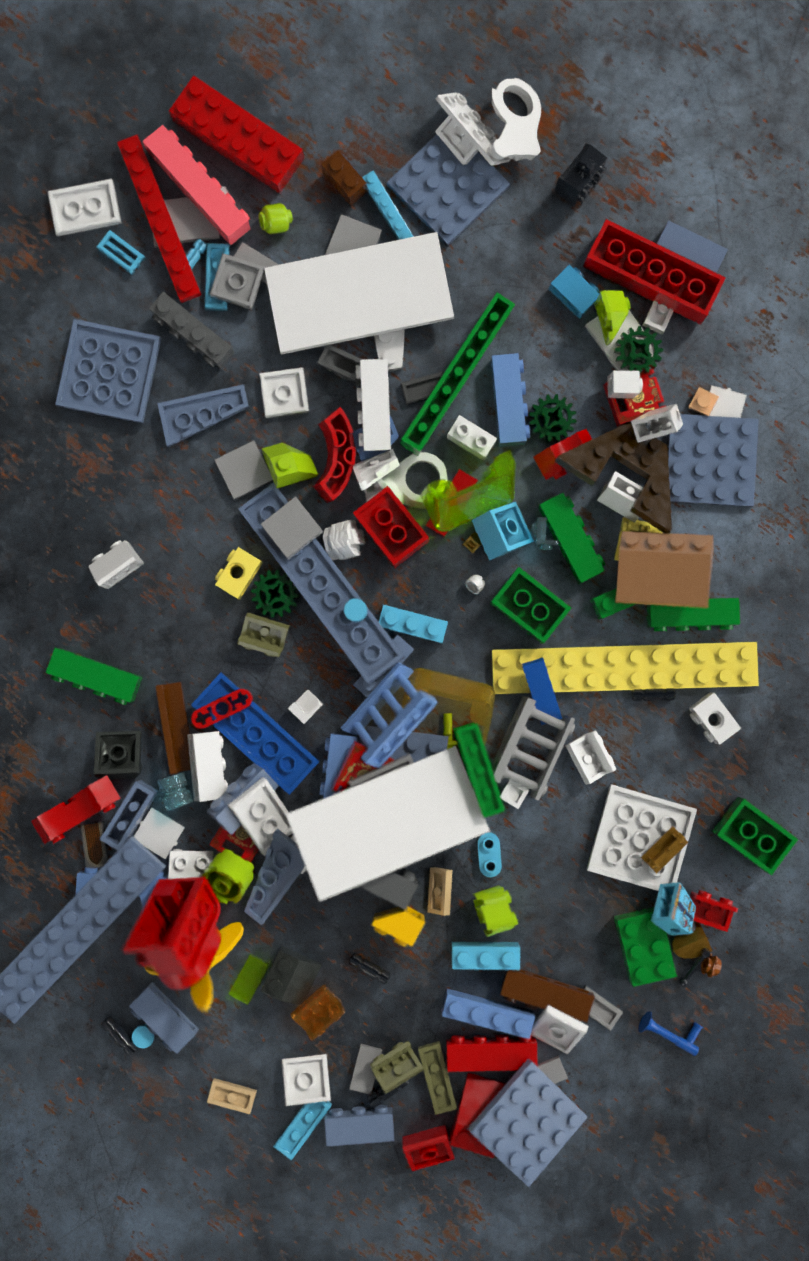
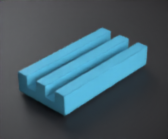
M111 230L108 231L97 246L99 251L131 275L135 273L134 270L136 268H139L141 261L146 259L143 254ZM109 239H114L137 257L136 260L111 243ZM105 244L109 246L111 249H113L115 252H117L119 255H121L123 258H125L127 261H129L132 265L128 266L126 263H124L122 260H120L118 257H116L114 254H112L110 251L104 248Z

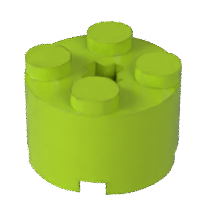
M225 849L213 858L201 877L207 879L220 903L227 904L228 901H234L233 904L240 901L252 882L254 866L251 862L235 855L231 850Z
M497 885L473 893V896L476 898L473 900L480 924L483 923L487 927V929L483 930L487 937L513 929L515 925H518L517 917L514 911L511 912L509 907L512 901L508 890H504L503 887Z

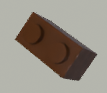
M338 150L321 164L323 175L350 206L367 193V183Z

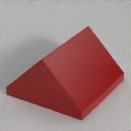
M446 1125L403 1136V1151L412 1171L455 1159Z

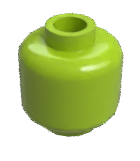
M282 203L266 205L262 208V212H259L260 227L270 235L286 232L289 229V223L293 221L290 209L287 210Z

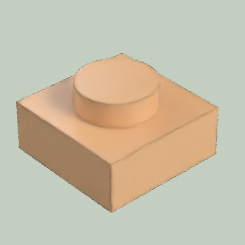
M699 387L689 405V409L709 417L719 396Z

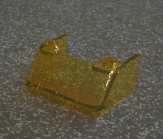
M424 668L414 669L408 680L417 692L422 691L427 694L472 704L470 718L475 724L478 723V725L483 726L482 739L485 745L496 697L494 688L488 684ZM406 691L401 706L403 709L412 700Z

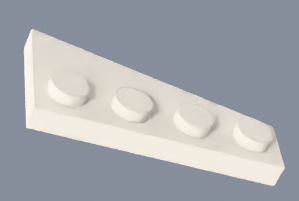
M405 329L374 335L378 359H387L388 372L402 369Z

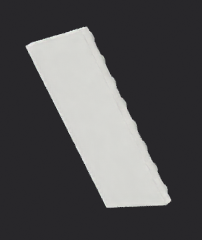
M437 232L264 268L281 355L454 319Z
M456 746L286 814L320 901L490 831L485 818L482 817L476 795Z

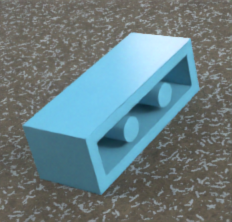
M383 605L379 619L383 629L440 644L443 643L448 621Z
M452 942V969L520 970L519 943Z

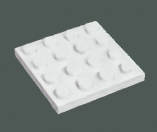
M610 784L586 870L659 891L660 884L677 883L687 844L657 874L641 856L672 826L688 841L697 809Z

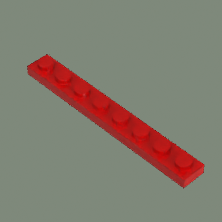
M138 134L117 142L180 302L184 303L201 296L202 294Z

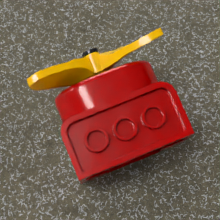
M205 877L158 879L123 951L125 953H137V963L143 966L149 974L158 975L166 987L174 990L190 987L191 996L196 1007L200 1011L205 1012L212 1002L213 987L209 975L210 968L224 959L235 947L243 935L244 928L240 922H234L219 931L216 922L220 915V903Z

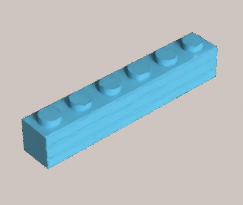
M372 171L363 176L362 178L367 183L369 194L397 240L414 237L375 172Z

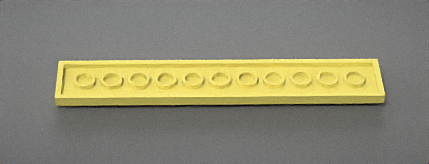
M757 642L492 650L493 694L531 693L522 664L539 658L544 659L554 692L759 686Z

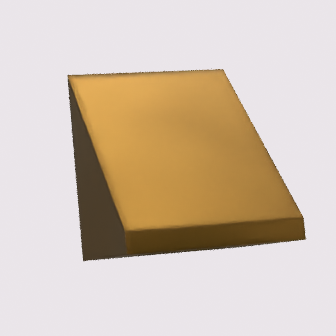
M476 531L463 543L472 553L482 544Z

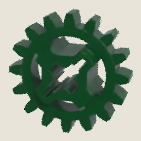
M638 326L635 332L631 327L628 329V335L624 332L620 335L622 340L618 339L615 344L619 347L615 348L614 353L619 354L615 361H622L623 363L620 367L621 369L627 367L628 371L635 370L641 374L643 370L645 374H648L650 371L649 367L653 370L657 367L655 362L661 361L662 357L658 354L663 352V348H658L662 340H655L656 332L650 335V328L647 327L645 331H642L641 326ZM650 345L652 346L653 354L649 352ZM624 347L628 350L627 357L624 352ZM639 348L642 349V352L638 354L635 353V350ZM633 362H640L642 365H637Z
M547 394L545 401L539 398L537 400L538 405L533 404L531 407L535 412L529 413L528 416L533 419L529 422V426H535L532 433L536 434L539 432L540 440L544 436L547 437V443H550L552 438L555 439L556 443L559 442L560 436L566 439L568 437L566 431L572 433L574 430L570 425L577 423V420L572 418L576 415V411L570 410L573 404H565L566 397L558 400V394H555L553 399ZM547 405H556L555 407L549 409L545 407ZM562 410L566 413L567 421L563 418ZM557 411L555 420L548 426L550 417ZM538 416L543 421V427H541L539 424ZM556 428L561 430L559 432H549L551 429Z
M268 570L267 577L260 574L261 581H254L257 589L251 590L252 593L256 594L252 601L259 603L255 607L257 610L263 608V615L270 612L272 618L275 617L276 613L283 617V611L286 610L288 613H291L289 607L291 605L297 606L293 600L300 597L294 593L298 589L296 586H292L293 582L291 579H287L288 575L286 573L280 576V570H276L275 575H272L271 571ZM278 579L275 584H265L270 580ZM286 584L290 590V597L285 595L284 588ZM279 588L278 592L281 596L272 599L271 590L276 591ZM261 591L266 594L265 604L261 599ZM280 602L285 603L283 607L273 609L275 604Z

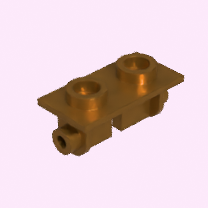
M672 826L641 858L657 874L688 841Z

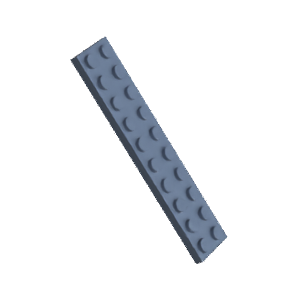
M273 482L241 506L239 511L366 682L371 684L404 659L405 656L369 609L366 617L360 622L350 621L344 613L345 604L351 599H362L316 538L288 559L266 532L261 523L288 503L280 490L276 489Z
M131 836L0 973V1012L15 1024L161 873L165 865L136 838Z

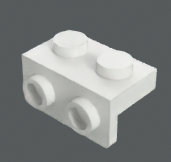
M597 731L586 733L565 745L585 785L591 784L605 774L616 770L614 761L603 745V740Z

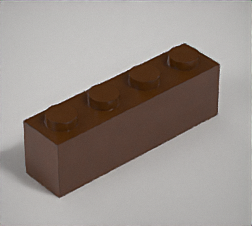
M523 969L506 970L500 989V995L504 996L503 999L516 1003L518 1000L524 1002L526 1007L537 1010L538 1007L545 1009L549 1005L580 1022L586 1023L595 998L593 992Z

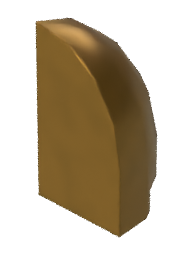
M694 923L696 929L693 933L676 935L674 937L672 946L677 956L693 959L700 957L701 950L704 948L709 949L710 952L713 951L700 923Z

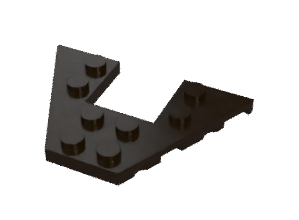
M631 422L559 455L554 461L593 486L610 456L646 479L630 511L663 533H670L672 531L667 445L657 438L637 442Z

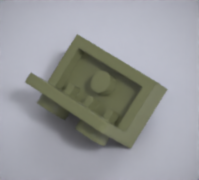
M247 613L237 644L247 650L263 652L269 657H280L290 625Z
M409 1041L396 1044L391 1052L386 1055H378L373 1059V1063L370 1064L371 1071L385 1094L424 1070L413 1052Z

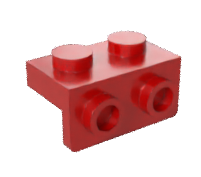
M699 890L698 893L691 891L690 898L696 907L693 921L728 932L733 913L738 911V908L733 905V901L720 897V900L711 898V893Z

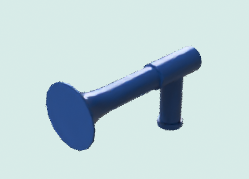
M648 1011L642 1017L638 1031L640 1033L645 1030L655 1032L684 1051L696 1056L699 1047L693 1043L703 1027L694 1022L688 1036L684 1039L658 1025L652 1019L651 1011Z

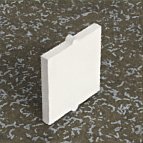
M711 386L710 392L719 396V399L710 416L740 418L746 395L731 391L730 388L726 390Z
M151 808L144 821L140 822L141 826L134 835V838L144 847L166 859L172 848L178 844L177 840L185 827L156 809Z

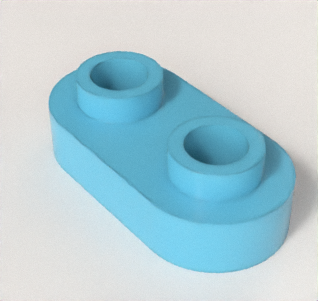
M486 832L480 835L477 840L479 869L484 876L495 877L502 868L500 841L494 833ZM491 840L493 842L492 847H485V842ZM489 862L494 863V869L488 870L486 868Z

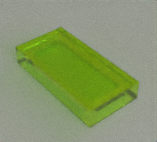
M250 954L229 995L248 1005L270 964Z

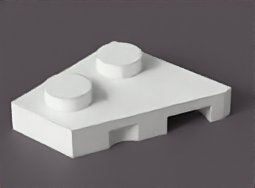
M392 449L353 465V471L363 491L400 465Z

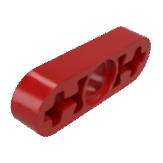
M238 689L195 710L191 717L192 723L197 728H207L248 708L253 702V695L247 689ZM239 693L248 695V699H246L247 704L237 703L234 705L237 709L233 711V705L228 698L232 697V701L239 698ZM220 702H225L229 707L225 715H220L216 711V706ZM211 707L212 713L217 719L213 720V716L205 719L206 724L197 722V718H199L198 713L208 714L210 713L208 708Z

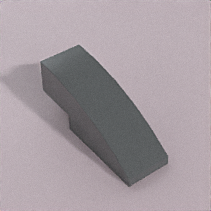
M326 345L317 363L341 378L361 387V379H356V365H360V360L363 359L332 345Z

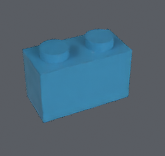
M568 265L551 282L549 290L574 315L581 319L594 306L599 295V289L593 283H588L578 268H572Z

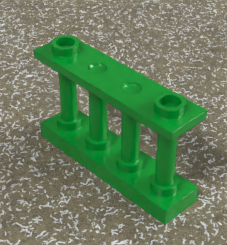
M472 722L453 728L482 817L485 818L504 812L503 802L478 723Z

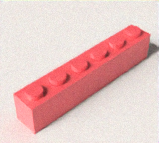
M164 125L160 126L143 140L146 152L231 246L250 230L248 214L243 209L239 210L235 206L236 202L229 193L224 194L220 183L215 177L210 178L207 175V169L200 161L196 162L192 158L193 154L186 145L181 146L178 142L179 138L174 131H168Z

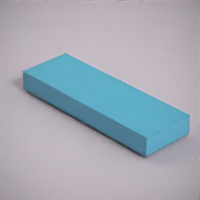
M207 243L205 310L227 311L228 302L210 297V291L222 254L229 255V244Z
M325 1101L304 1104L276 1141L274 1148L292 1160L330 1109L332 1103Z

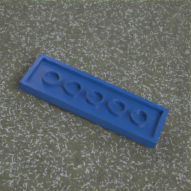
M220 672L191 706L197 710L240 688ZM239 693V698L232 701V697H229L228 700L233 705V711L237 709L234 706L235 704L241 702L243 705L247 704L246 699H248V696ZM254 701L248 708L213 724L250 760L263 768L289 795L320 762ZM220 702L216 706V711L220 715H225L229 710L225 702ZM211 707L208 708L210 711L208 714L203 715L200 712L205 719L213 716V720L217 719L213 715Z

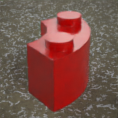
M587 429L576 432L533 457L545 480L552 477L557 480L567 474L566 469L554 461L559 455L592 440Z

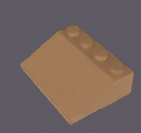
M622 531L616 603L708 608L714 555L713 535Z

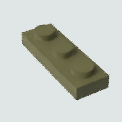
M440 1042L419 1046L418 1051L435 1115L457 1109Z

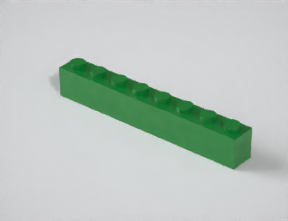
M498 292L495 294L400 442L401 446L419 456L511 314L515 303Z

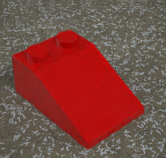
M389 486L385 487L353 512L354 516L394 568L398 567L429 542L428 535Z
M470 1072L467 1073L449 1135L451 1146L494 1158V1154L468 1128L507 1083Z

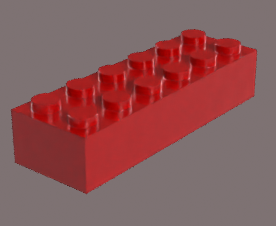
M194 75L169 110L174 123L279 194L304 160V153L301 147Z
M607 219L583 265L584 268L653 302L656 301L659 305L662 304L700 325L707 317L726 277Z

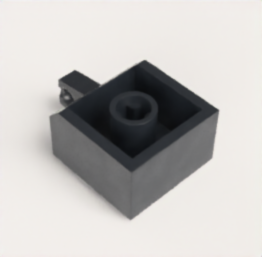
M585 144L565 172L559 176L554 192L574 207L579 201L583 203L589 196L592 186L596 187L602 180L603 173L607 169L605 166L607 157L592 145Z

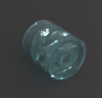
M185 772L157 781L160 793L165 795L162 800L166 811L194 802L191 791L186 789L188 781Z

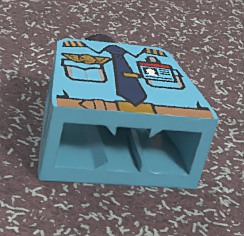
M680 882L660 884L652 922L669 935L691 934L696 929V925L693 922L696 910L695 904Z

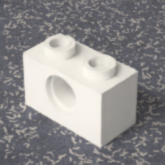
M460 415L447 435V439L483 461L497 440L496 437Z
M709 692L689 707V710L692 712L690 717L697 725L701 724L705 730L703 734L710 743L721 744L741 729L715 693ZM714 713L718 720L715 725L711 726L708 718Z

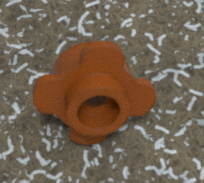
M711 953L710 957L705 958L701 963L702 974H707L710 978L718 975L722 966L721 960L717 956L713 957Z

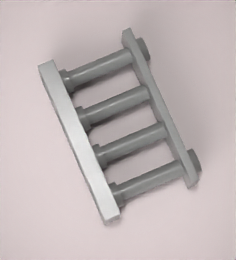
M522 696L491 767L496 782L500 783L501 779L504 778L531 789L529 796L539 801L540 797H543L547 791L548 779L565 741L574 731L575 719L566 715L563 721L536 709V706H534L535 700ZM534 717L558 728L559 730L554 741L528 730L525 726L528 718ZM524 737L550 749L545 761L518 750L516 745L519 738ZM510 758H516L541 769L536 782L508 770L507 765Z

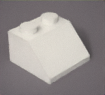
M121 540L115 542L110 546L111 550L105 555L101 553L92 559L93 563L88 567L98 586L109 589L144 564L130 543L125 540L123 542Z

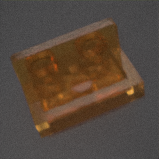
M322 985L291 1013V1017L307 1032L309 1039L313 1041L322 1035L331 1024L338 1021L345 1013V1009L341 1000L326 985Z

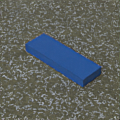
M539 658L523 663L522 667L532 698L536 701V709L557 719H562L544 659Z

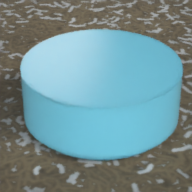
M351 599L344 607L346 617L353 622L362 621L368 612L366 604L360 599Z
M147 1024L137 1026L132 1033V1041L139 1048H147L155 1040V1035L147 1029Z

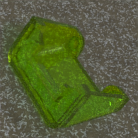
M510 450L499 454L494 459L493 463L489 465L490 474L484 481L459 492H456L453 484L445 479L428 484L420 496L437 530L442 532L452 530L492 509L510 504L515 497L516 464Z

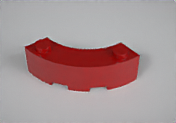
M341 407L334 410L318 424L326 439L328 457L325 470L313 487L326 503L334 501L341 494L350 480L349 477L353 465H355L356 447L354 446L353 429Z
M105 776L67 800L69 804L66 805L65 802H62L37 816L31 822L44 844L50 841L55 844L65 838L63 833L100 811L106 813L115 808L116 805L114 803L121 798L108 776Z

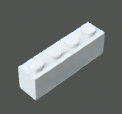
M387 359L360 360V365H356V379H361V388H357V402L362 404V411H358V424H362L363 433H359V447L363 446V451L391 450Z

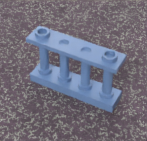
M399 662L341 727L345 732L355 736L359 735L368 748L362 755V759L365 763L380 768L438 703L433 696L422 691H416L408 680V677L414 671ZM401 686L412 699L404 709L393 696ZM386 703L397 715L390 725L386 723L379 713ZM372 719L382 731V734L375 742L365 730V726Z

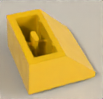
M398 906L375 913L372 919V925L375 927L374 930L384 936L388 933L395 937V942L404 947L407 944L413 946L425 923L424 914L407 906L406 910Z

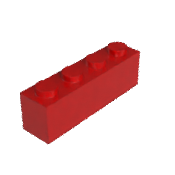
M505 1034L496 1035V1038H487L486 1035H475L473 1038L454 1035L451 1036V1039H446L448 1072L519 1070L527 1059L531 1060L538 1067L537 1041L531 1035L530 1039L520 1036L509 1038V1035Z

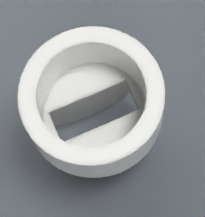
M473 575L465 582V585L473 594H479L485 586V581L482 580V576Z

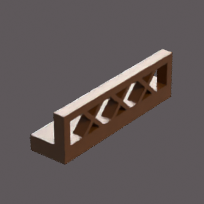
M182 682L156 685L170 774L191 770L187 737L190 734Z

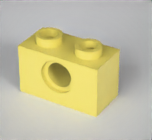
M238 547L236 551L233 549L227 557L226 561L229 563L226 568H221L217 573L215 585L240 600L263 562ZM235 567L243 569V574L240 578H233L232 570Z

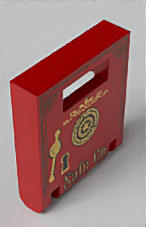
M650 369L648 374H645L643 371L641 372L640 378L643 380V388L640 394L635 398H623L627 411L620 412L616 398H608V382L603 385L617 427L631 422L646 412L666 407L658 406V404L665 401L657 378L648 377L655 373L653 369Z
M356 741L353 742L333 782L331 791L337 792L339 786H342L339 793L350 789L348 781L377 768L360 759L363 752L368 750L365 745ZM389 757L383 765L393 761L394 758Z
M242 825L232 835L220 826L209 844L223 852L225 848L222 846L227 839L245 850L241 858L252 862L259 850Z

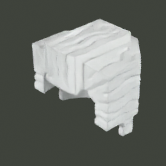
M356 520L332 524L331 527L324 530L323 541L325 550L332 560H347L361 556L359 545L366 544L363 530L357 528Z

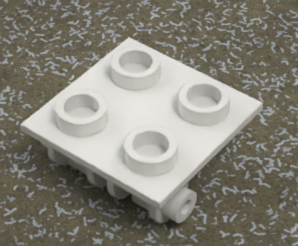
M173 849V851L169 852L168 879L201 877L213 860V851H182V849Z

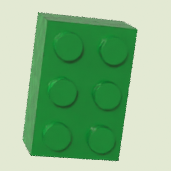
M520 567L514 571L490 602L492 606L541 644L547 641L571 610L569 605Z
M741 797L735 799L712 830L713 834L771 876L798 841L795 836Z
M655 907L613 916L628 980L633 987L677 977L667 932L652 922Z

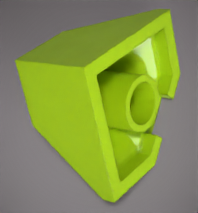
M601 291L594 303L606 346L612 343L631 309L628 297L624 296L623 291Z
M282 442L262 448L261 450L276 489L318 476L311 455Z

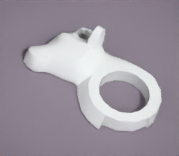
M517 78L506 79L499 83L496 89L492 88L493 108L498 117L506 124L499 139L495 140L491 146V153L498 160L510 158L515 161L522 159L532 160L540 153L537 139V129L541 116L540 100L531 86ZM503 92H512L520 96L527 106L528 115L521 117L512 113L504 103Z
M421 452L419 456L412 454L399 463L400 466L364 490L366 502L389 486L402 504L420 509L432 508L439 504L438 498L445 491L447 469L436 455L427 452ZM416 463H429L437 469L440 475L438 487L428 495L415 494L406 484V473Z

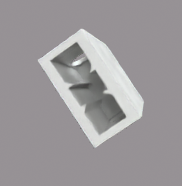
M677 404L646 412L631 421L637 442L675 433L683 425ZM645 422L647 424L650 423V429H647Z

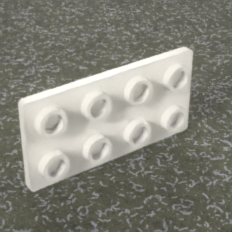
M459 93L438 95L435 98L449 115L435 132L463 165L468 164L478 151L491 166L511 160L510 158L498 160L492 156L491 146L496 140L495 134L481 122L480 115L470 109L466 104L467 100Z

